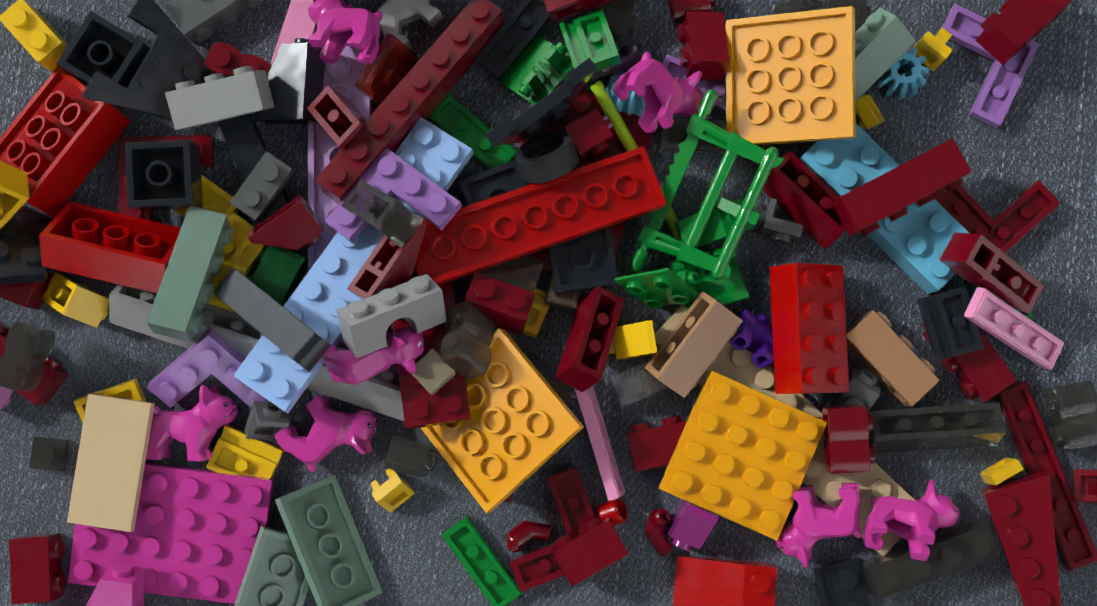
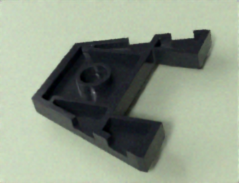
M136 0L127 17L154 33L156 37L127 88L96 71L80 97L172 120L165 92L176 90L175 84L194 80L195 85L205 83L204 77L209 76L211 70L205 64L203 56L154 0Z
M589 57L565 75V82L514 121L510 117L488 132L485 135L492 146L520 143L525 138L527 141H530L543 132L542 127L550 120L555 123L568 113L567 108L596 72L597 66Z
M22 206L0 229V281L2 285L46 281L50 268L42 266L39 235L53 219Z

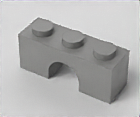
M427 274L414 277L408 282L393 288L384 289L378 294L360 301H354L348 306L336 310L343 342L357 359L386 347V331L391 323L399 318H404L417 334L447 321L442 289Z

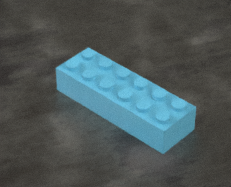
M857 124L856 138L817 141L800 158L839 197L900 166ZM935 199L921 207H918L916 203L906 207L908 214L893 222H890L888 217L879 221L878 224L881 228L867 236L927 294L939 291L956 274L939 259L954 233L969 232Z

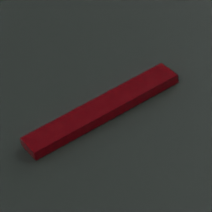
M1022 381L1005 388L996 394L995 397L1027 475L1044 470L1050 476L1055 541L1066 570L1073 571L1096 562L1097 551L1077 502H1074V495L1027 381Z

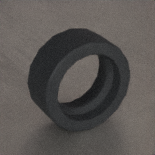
M552 132L535 137L523 144L515 154L523 180L528 183L539 184L558 179L574 169L579 162L572 137L565 132Z

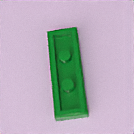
M447 94L429 115L430 120L444 132L472 148L473 156L488 169L515 159L517 151L509 144L492 146L485 136L491 129L450 94Z
M468 515L441 534L492 606H507L523 594Z

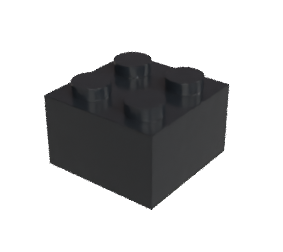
M90 11L57 61V64L86 83L90 81L94 72L98 71L127 88L149 47L134 36Z
M191 140L125 143L128 208L138 211L188 209L189 206L203 208L201 154L198 144Z

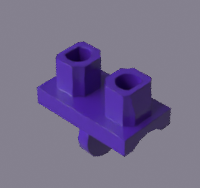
M745 309L738 316L743 322L737 328V332L730 339L729 343L736 349H746L753 352L752 362L759 368H763L774 360L772 330L767 327L769 319L763 314L755 317Z

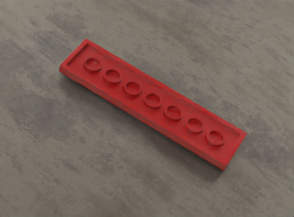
M642 146L577 168L558 179L539 184L533 183L460 208L443 230H440L426 220L428 223L415 267L419 276L427 274L437 285H441L666 207L667 203L646 149Z

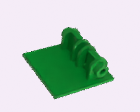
M537 35L498 82L535 105L553 92L565 79V75L572 71L574 67L570 55L567 53L568 49L562 43L558 42L556 45H553Z
M722 248L712 251L707 249L704 252L718 258ZM734 252L729 263L732 269L730 279L723 276L722 279L715 280L711 275L712 271L686 262L674 261L670 263L672 271L675 273L688 269L693 272L696 271L699 275V283L695 284V290L700 294L702 291L723 306L750 298L735 261L736 252ZM695 300L689 301V303L685 304L687 311L695 302Z
M669 268L614 279L629 294L634 295L645 306L653 309H659L663 305L675 303L687 304L689 301L696 300L700 295L695 290V284L699 283V275L696 271L693 272L690 269L675 273Z

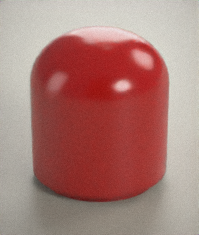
M619 498L604 502L596 508V517L600 516L602 520L608 517L613 526L627 521L628 513L626 506Z

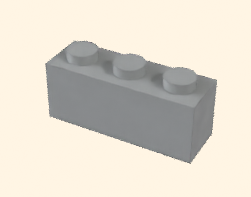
M245 66L234 69V76L224 78L223 73L205 76V83L195 85L194 80L175 84L176 90L165 92L175 130L189 129L275 108L265 70L254 71L253 66Z

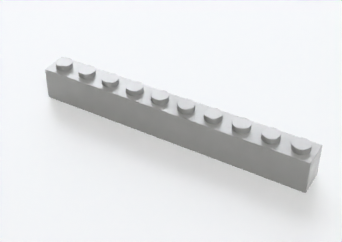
M119 284L109 294V323L187 349L213 329L246 358L263 335L238 313L205 303L201 313L203 314L201 330L199 333H194L192 342L155 334L146 322L157 294ZM337 347L338 351L346 350V349ZM323 364L306 388L404 421L397 366L392 365L387 370L363 383L350 385L333 381L327 371L329 368Z

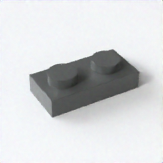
M266 151L230 203L259 222L295 171Z

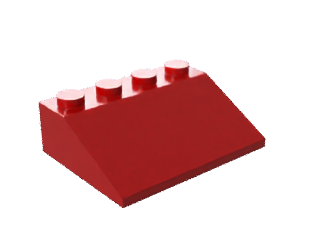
M59 65L0 138V161L27 173L30 198L26 203L52 218L66 205L69 198L85 181L88 174L105 156L111 145L131 122L124 114L107 103L90 101L80 97L86 85Z
M676 555L673 606H775L777 567L769 562Z

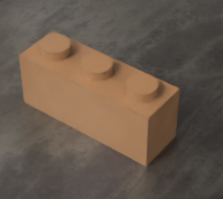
M702 291L645 368L655 378L685 398L689 391L697 385L699 378L708 366L716 360L718 353L727 341L735 335L737 328L743 320Z
M874 310L866 312L846 330L847 347L878 378L903 407L913 406L940 381L934 375L936 370L926 359H919L913 353L914 347L907 338L902 335H896L890 328L892 323L881 312L876 313Z

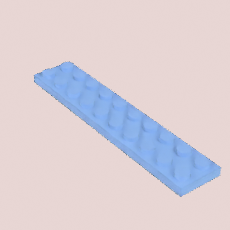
M421 117L395 154L447 192L474 152L472 148ZM392 195L353 243L349 242L338 232L283 307L330 345L337 346L342 339V333L336 310L348 306L354 301L361 300L347 289L402 209L423 219L425 218L395 195ZM262 335L233 376L284 412L289 413L324 362L321 357L309 372Z

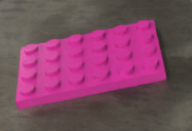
M145 463L134 531L126 532L75 524L68 583L97 586L99 580L111 564L129 563L132 566L144 567V593L235 604L260 527L269 528L275 479Z

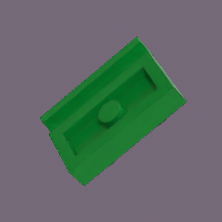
M603 9L575 18L573 23L564 25L563 22L559 24L574 69L589 57L598 69L596 71L621 63Z

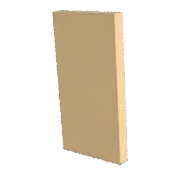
M88 394L67 518L68 523L126 532L134 531L155 403Z

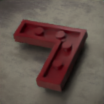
M212 135L119 137L118 213L153 221V211H138L128 208L125 143L191 140L200 146L201 168H215L214 137Z
M1040 180L1028 187L993 220L962 186L948 193L945 192L944 188L934 193L936 196L935 200L969 233L982 234L1004 253L1060 204Z
M574 467L548 477V484L567 533L572 532L575 536L584 531L583 525L595 518L577 468ZM556 543L510 560L521 592L565 575L552 552V548L557 546Z

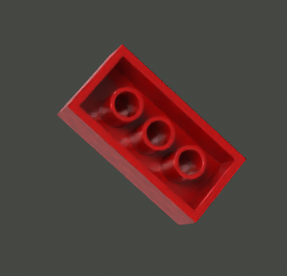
M68 202L39 235L42 266L157 294L181 228Z
M792 263L770 267L775 394L849 392L843 265Z

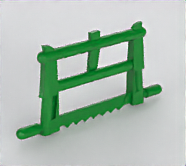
M713 89L705 93L698 109V115L693 113L686 130V133H688L686 140L679 143L680 153L674 154L675 164L669 165L670 175L664 176L665 186H662L661 190L667 204L662 209L650 212L651 219L648 226H644L637 239V244L640 247H637L630 263V270L633 273L641 271L648 256V250L651 248L677 257L676 262H686L712 271L711 275L715 280H720L723 276L730 279L732 269L729 263L747 223L756 226L761 214L753 210L772 168L779 167L784 158L778 157L779 152L775 147L764 150L740 137L735 130L731 134L706 120L718 96L717 92ZM700 139H703L726 149L687 239L685 242H682L661 232L660 229ZM738 155L760 164L742 206L720 197ZM715 207L736 217L718 258L697 248Z

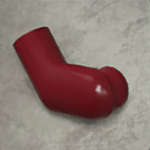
M656 508L648 515L645 535L658 554L663 557L673 550V546L664 535L667 522H670L671 517L666 509Z
M527 520L520 522L508 532L506 536L507 548L512 552H519L522 550L523 545L531 538L549 541L551 525Z

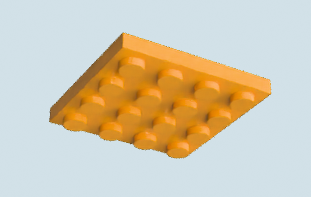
M853 6L726 20V36L730 59L726 71V131L732 134L735 130L740 137L755 145L856 138L855 9Z
M500 328L464 362L471 420L421 427L486 513H491L584 427L508 333Z
M709 370L659 485V489L778 541L794 503L793 491L799 490L827 422Z

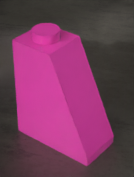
M129 563L111 564L99 580L86 606H144V567L132 566Z

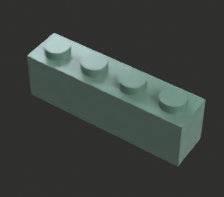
M881 7L875 13H872L855 32V102L916 41L896 15Z
M189 206L146 322L153 333L192 342L194 333H199L201 330L203 307L205 303L208 304L212 299L215 274H220L224 262L223 250L225 245H230L233 238L234 229L231 227L226 214Z

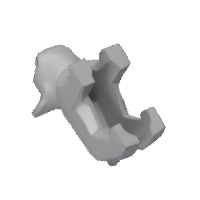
M386 0L376 11H380L383 14L379 25L385 42L394 52L402 57L413 48L409 40L402 35V25L421 19L431 28L435 29L444 21L442 12L437 7L431 6V0Z

